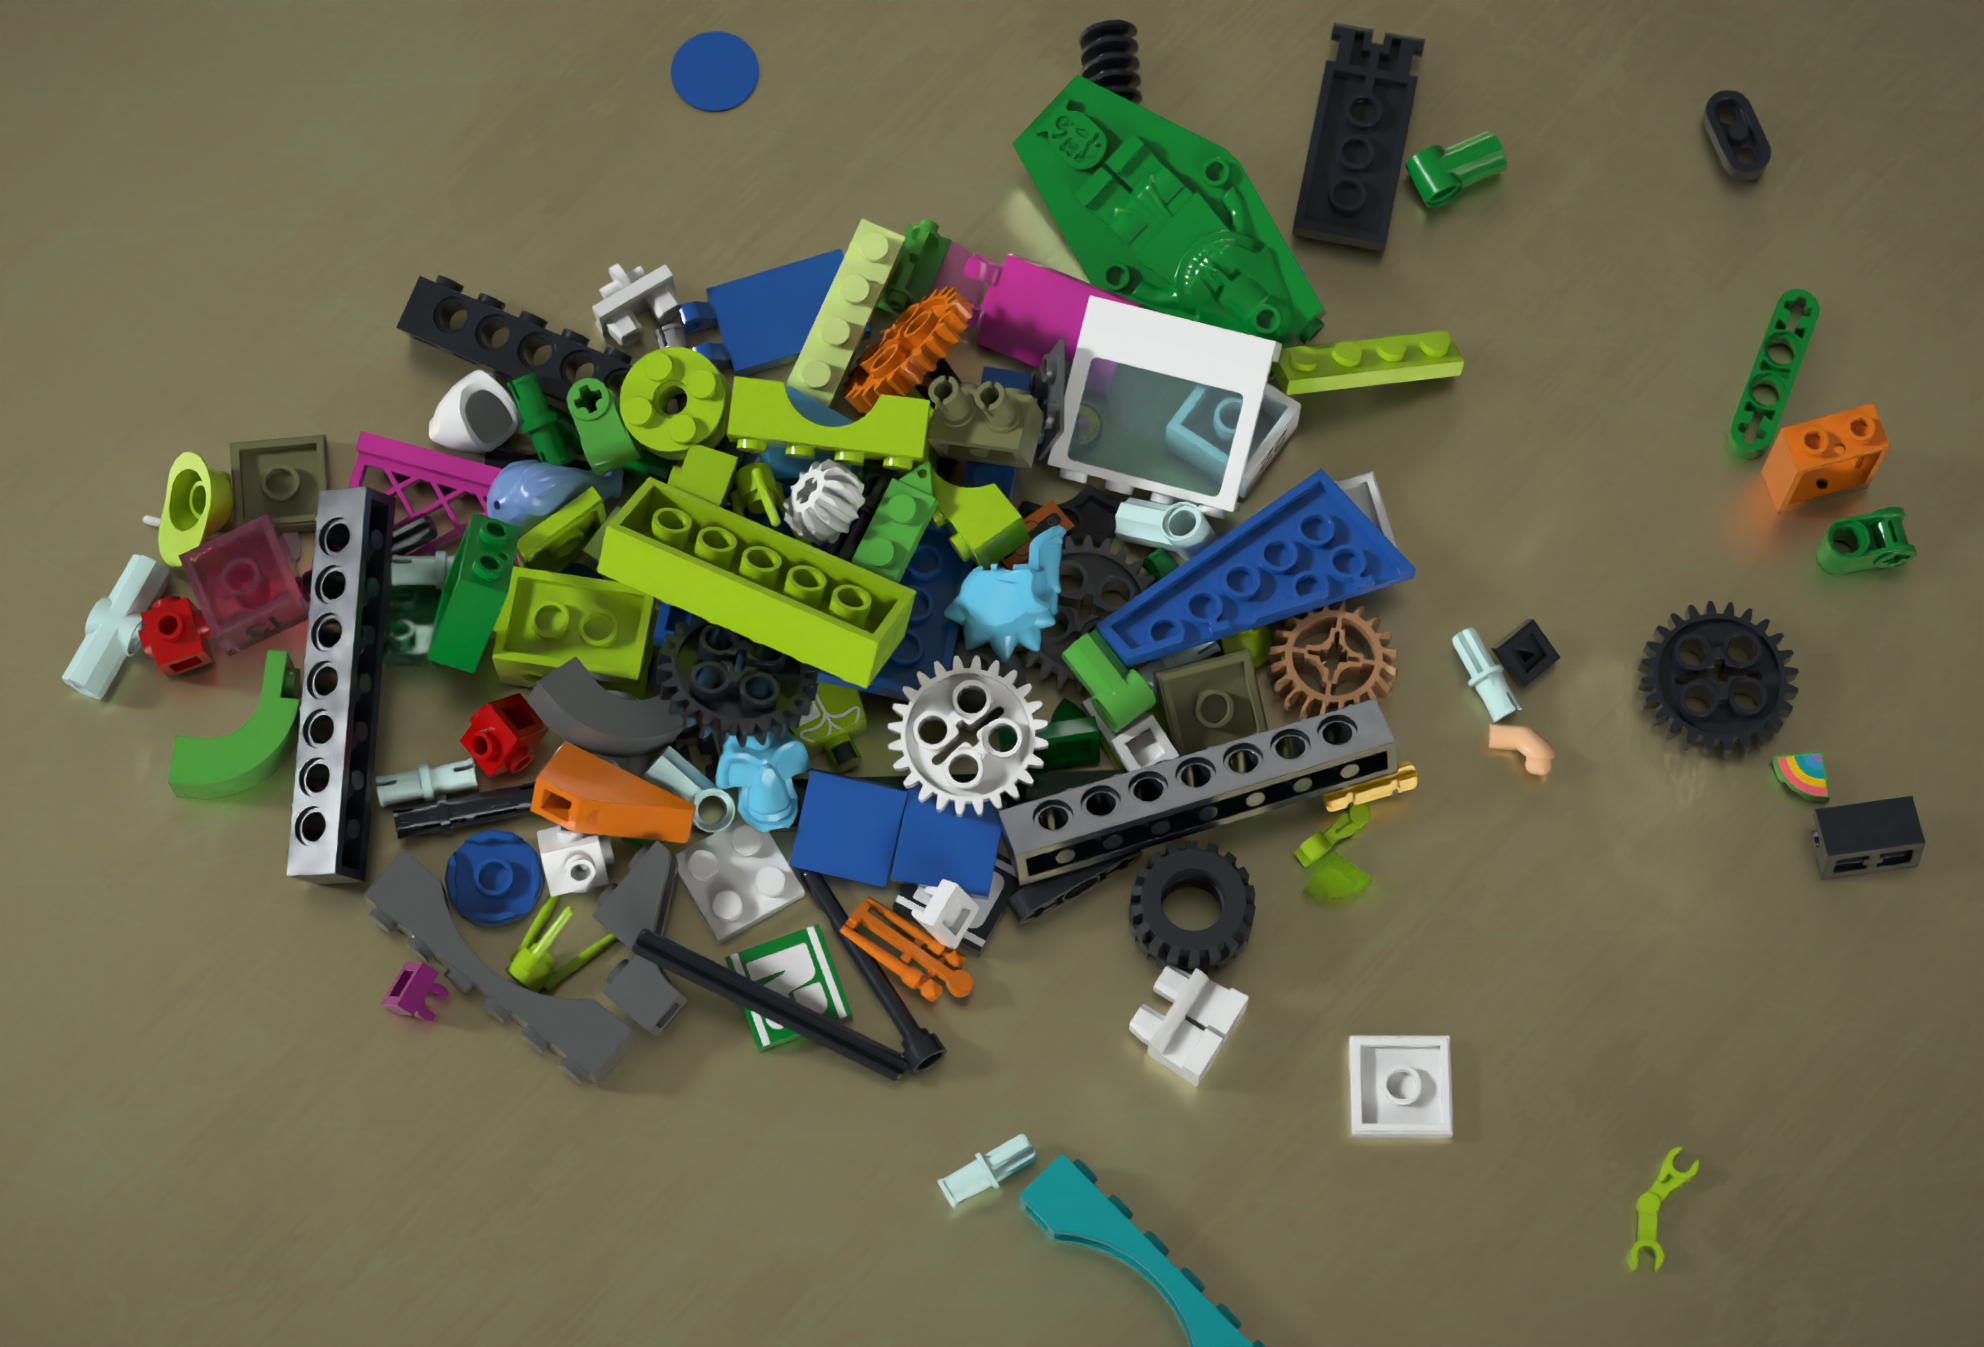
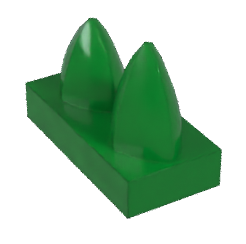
M1063 698L1054 710L1051 721L1048 723V728L1035 733V737L1048 741V749L1034 751V755L1044 762L1043 769L1028 767L1027 772H1042L1100 763L1099 731L1096 717H1087L1076 704ZM1006 728L998 731L1000 752H1007L1013 749L1018 739L1016 734Z

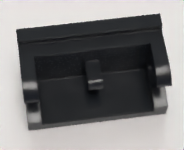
M1912 796L1815 809L1813 817L1816 830L1811 831L1820 868L1821 880L1916 867L1919 865L1926 842Z

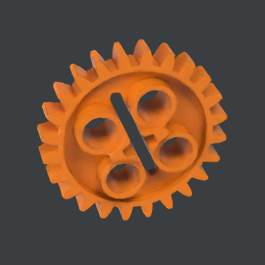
M946 286L941 292L936 289L929 298L924 295L918 303L908 306L899 317L893 319L892 325L888 329L879 332V339L869 344L861 357L855 361L858 366L847 374L850 378L843 384L845 390L842 394L845 396V399L860 414L863 412L867 414L881 394L905 397L916 384L922 383L923 376L928 371L931 372L937 368L936 363L939 359L948 356L950 349L955 343L960 341L961 338L958 334L969 326L966 321L973 315L970 312L973 306L954 286L951 289Z

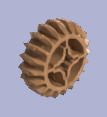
M1343 600L1337 603L1336 610H1329V605L1317 608V613L1311 610L1299 614L1300 619L1295 616L1285 618L1283 625L1286 630L1276 629L1274 631L1272 641L1276 645L1268 648L1266 656L1268 660L1273 662V664L1267 667V677L1278 680L1272 688L1274 696L1288 695L1283 706L1286 711L1293 710L1297 706L1302 708L1299 720L1310 718L1311 713L1322 715L1342 709L1349 704H1358L1375 698L1381 708L1382 703L1379 697L1389 698L1391 696L1393 687L1388 682L1397 679L1398 669L1391 664L1397 661L1398 651L1387 647L1392 640L1390 631L1376 633L1381 623L1379 616L1372 617L1368 621L1363 620L1365 612L1363 605L1356 607L1352 614L1346 612L1347 604ZM1330 633L1329 638L1320 645L1307 644L1305 649L1298 648L1303 641L1314 635ZM1345 636L1356 641L1364 649L1369 659H1364L1362 653L1352 651L1345 642ZM1336 647L1335 659L1339 660L1337 670H1334L1332 681H1329V668H1326V663L1331 656L1332 648ZM1295 668L1301 669V674H1307L1317 680L1320 693L1308 687L1300 679ZM1359 679L1367 680L1364 685L1351 693L1335 695L1336 689L1345 682L1357 683Z

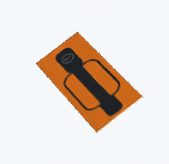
M1053 500L1023 519L1030 540L1001 560L1010 571L1013 569L1014 564H1021L1029 558V545L1036 536L1057 525L1064 527L1066 532L1074 527V524Z

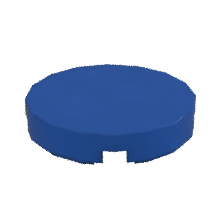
M493 829L473 834L464 841V844L456 852H453L447 862L444 881L448 898L462 918L478 927L499 929L515 925L532 913L542 897L545 877L540 857L529 843L513 832Z

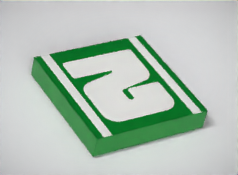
M819 924L725 957L728 969L838 1023L853 1019ZM742 1007L758 1052L803 1037Z

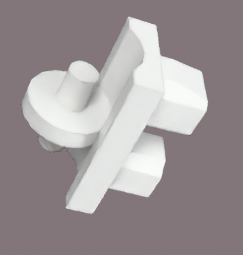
M619 264L611 266L609 273L613 282L599 289L604 300L592 306L597 319L595 323L601 334L605 336L610 333L624 348L639 340L644 334L643 327L636 318L644 312L651 310L660 325L667 324L680 316L678 309L680 303L676 296L673 275L666 264L647 275L641 266L627 274Z

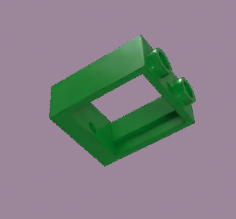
M472 513L439 594L426 660L474 674L508 595L520 531L519 526Z

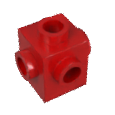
M170 596L152 604L153 609L140 613L145 629L138 631L143 650L148 658L154 656L157 667L168 678L215 662L207 639L214 635V631L205 608L198 610L187 597L181 599L180 596Z
M517 693L480 707L471 716L469 721L472 725L460 739V742L488 777L506 771L517 773L533 760L535 754L532 751L548 732L549 728L524 697Z

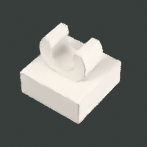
M942 879L938 887L927 886L924 890L930 898L925 910L920 911L914 908L911 914L940 944L956 950L980 907L958 884Z

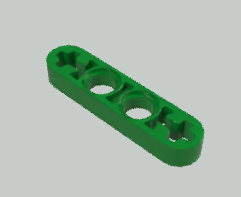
M1793 289L1782 294L1772 314L1728 431V446L1736 456L1742 459L1752 460L1764 455L1774 437L1819 316L1820 308L1818 301L1806 290ZM1794 305H1798L1803 308L1802 316L1793 333L1785 330L1791 316V309ZM1773 344H1785L1793 351L1794 359L1786 364L1777 363L1769 356L1768 348ZM1761 384L1770 385L1778 392L1779 399L1774 404H1761L1755 399L1753 388ZM1754 415L1755 417L1762 418L1756 432L1757 438L1753 444H1748L1744 442V433L1747 431Z

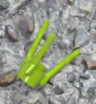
M758 462L740 468L734 475L737 490L729 494L733 513L744 517V508L746 507L754 514L766 512L772 526H779L780 518L777 513L776 504L785 517L787 509L783 504L786 497L782 484L775 481L771 466L767 463ZM789 525L796 540L812 546L811 542L799 536Z
M550 894L548 895L521 945L509 958L512 962L505 969L521 986L536 993L542 987L551 993L561 980L603 952L604 949L618 939L610 933L554 972L552 968L557 961L546 950L574 914V908L567 906L538 944L535 941L561 895L553 897Z

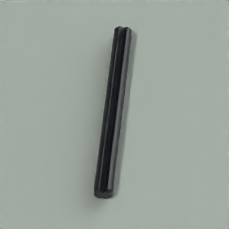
M642 929L632 946L634 954L893 1081L899 1080L907 1068L908 1061L902 1053L649 929Z

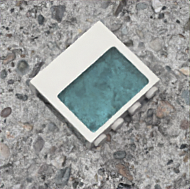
M1090 295L1064 396V432L1052 446L1047 464L1059 467L1058 477L1086 484L1088 475L1106 479L1104 489L1127 495L1133 494L1134 487L1152 491L1150 500L1171 506L1180 502V499L1199 503L1198 508L1202 514L1225 519L1226 511L1240 512L1242 503L1237 502L1272 361L1278 363L1282 343Z

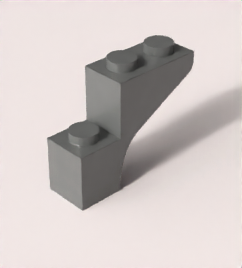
M658 840L652 847L645 845L631 859L628 865L631 871L619 885L616 883L609 885L596 901L595 905L598 909L592 917L631 951L642 929H649L663 936L679 865L677 857ZM635 955L631 961L627 959L622 960L611 971L607 978V982L610 985L603 992L641 1027L655 1037L661 1033L689 1000L672 983L663 967L638 955Z

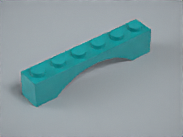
M1062 1153L1019 1194L1018 1205L1053 1241L1079 1244L1105 1252L1131 1266L1152 1283L1173 1308L1186 1333L1190 1347H1266L1259 1340L1251 1344L1238 1331L1242 1324L1233 1312L1222 1303L1215 1307L1202 1294L1205 1286L1200 1279L1187 1267H1183L1179 1271L1165 1257L1169 1250L1153 1232L1148 1230L1143 1235L1129 1221L1133 1217L1130 1209L1114 1194L1107 1198L1094 1185L1098 1181L1095 1174L1080 1159L1076 1158L1071 1162Z

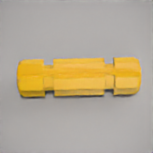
M1411 761L1397 763L1398 773L1322 795V800L1326 809L1334 812L1347 808L1350 802L1355 806L1392 795L1391 792L1395 789L1398 793L1414 789L1418 783L1416 769Z

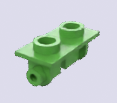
M922 219L920 224L914 226L907 225L903 234L906 237L903 257L890 285L885 290V295L877 305L878 308L900 315L908 306L918 303L924 295L928 297L952 240L938 234L939 226L937 223L929 219Z

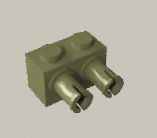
M945 375L931 382L928 394L931 401L935 403V408L927 439L940 457L1031 469L1045 415L1028 392L1016 388L1004 389L999 382H995V386H993L991 381L984 382L980 386L966 382L959 384L951 376L947 381Z

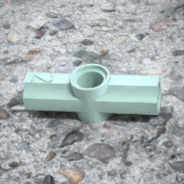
M133 554L109 597L101 598L91 610L85 625L86 637L62 676L66 684L92 699L101 700L126 656H133L142 646L138 631L145 629L140 613L153 609L152 604L160 599L173 577L170 570L147 556Z

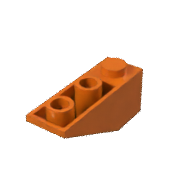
M565 741L536 777L530 811L572 832L686 843L690 838L696 805L597 757L589 751H585Z

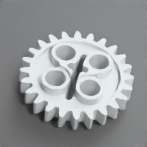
M975 655L970 668H963L959 656H954L953 670L947 672L936 661L934 662L936 677L930 679L919 671L917 678L921 688L918 691L907 686L902 688L904 695L910 701L909 704H893V711L901 716L903 720L902 722L889 723L888 730L900 735L901 739L888 744L889 752L904 754V757L893 764L895 771L910 769L911 773L904 781L906 789L921 784L923 787L919 793V801L923 803L932 795L937 796L936 809L940 813L949 802L955 803L957 817H962L966 804H973L978 817L983 815L984 802L990 801L996 810L1000 811L1002 810L1000 796L1006 793L1015 801L1020 799L1018 789L1015 786L1018 782L1033 786L1034 780L1027 772L1028 767L1043 769L1044 762L1034 755V751L1048 749V741L1035 737V733L1047 729L1048 722L1042 719H1033V715L1043 708V704L1041 701L1026 702V698L1032 692V685L1029 683L1016 689L1014 684L1016 683L1018 672L1015 669L1004 678L999 676L1000 662L998 660H995L988 671L981 669V661L978 655ZM969 690L981 692L987 699L984 708L977 713L970 714L964 712L958 705L959 698L963 693ZM1000 707L1004 710L1002 716L991 721L977 732V745L972 747L968 742H964L941 764H933L932 760L935 756L946 751L960 740L959 728L965 726L969 731L974 730L996 708ZM936 720L942 722L947 727L946 737L938 744L925 743L919 736L921 727L929 721ZM1001 728L1013 731L1018 738L1013 749L1007 752L996 751L989 744L991 734ZM960 759L972 760L978 766L977 776L968 783L957 782L950 775L952 765Z

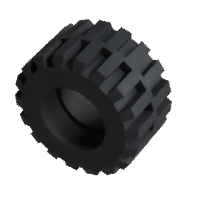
M1187 841L1185 849H1179L1177 843L1166 846L1164 855L1161 856L1156 851L1148 858V866L1146 868L1141 866L1136 875L1135 885L1132 886L1129 908V922H1132L1131 933L1135 942H1141V952L1147 959L1152 955L1157 958V967L1164 970L1166 965H1171L1187 972V969L1197 968L1208 975L1209 967L1215 966L1219 971L1227 966L1228 959L1231 956L1236 959L1242 952L1244 942L1248 941L1256 909L1254 905L1256 896L1254 885H1249L1248 883L1250 875L1246 868L1243 866L1238 869L1235 866L1237 858L1229 851L1223 857L1218 854L1219 846L1208 843L1207 850L1198 849V841ZM1196 887L1207 891L1217 900L1222 914L1214 925L1198 931L1185 930L1174 925L1167 918L1162 908L1163 901L1170 893L1177 889Z

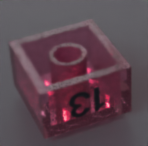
M268 514L178 555L210 633L229 657L308 620L309 593L283 533Z

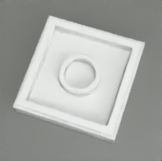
M1349 1036L1351 1138H1452L1453 1110L1450 1036Z

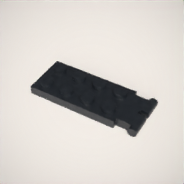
M1334 22L1331 41L1339 42L1336 61L1326 60L1292 235L1384 252L1418 80L1417 76L1409 75L1413 56L1422 57L1425 39L1385 31L1382 45L1372 43L1374 29Z

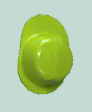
M194 452L182 453L171 467L167 483L166 500L159 526V552L164 562L173 568L184 567L193 560L201 548L203 539L211 537L215 532L219 531L228 522L232 513L233 492L230 474L225 471L209 468L204 459Z

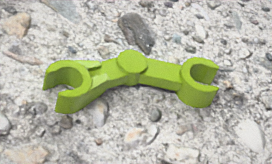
M1682 1146L1676 1147L1668 1153L1656 1182L1646 1193L1639 1197L1636 1203V1208L1639 1212L1637 1242L1631 1248L1628 1255V1262L1633 1271L1638 1267L1637 1253L1641 1249H1646L1653 1253L1655 1259L1653 1264L1654 1273L1663 1263L1664 1251L1660 1244L1656 1242L1657 1218L1661 1203L1671 1192L1692 1179L1699 1168L1698 1159L1693 1163L1688 1172H1679L1673 1167V1159L1680 1153L1683 1148Z

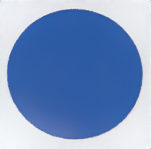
M706 32L692 37L678 49L671 65L672 83L679 96L693 107L707 111L726 110L743 102L754 90L759 75L758 61L751 47L741 38L726 32Z

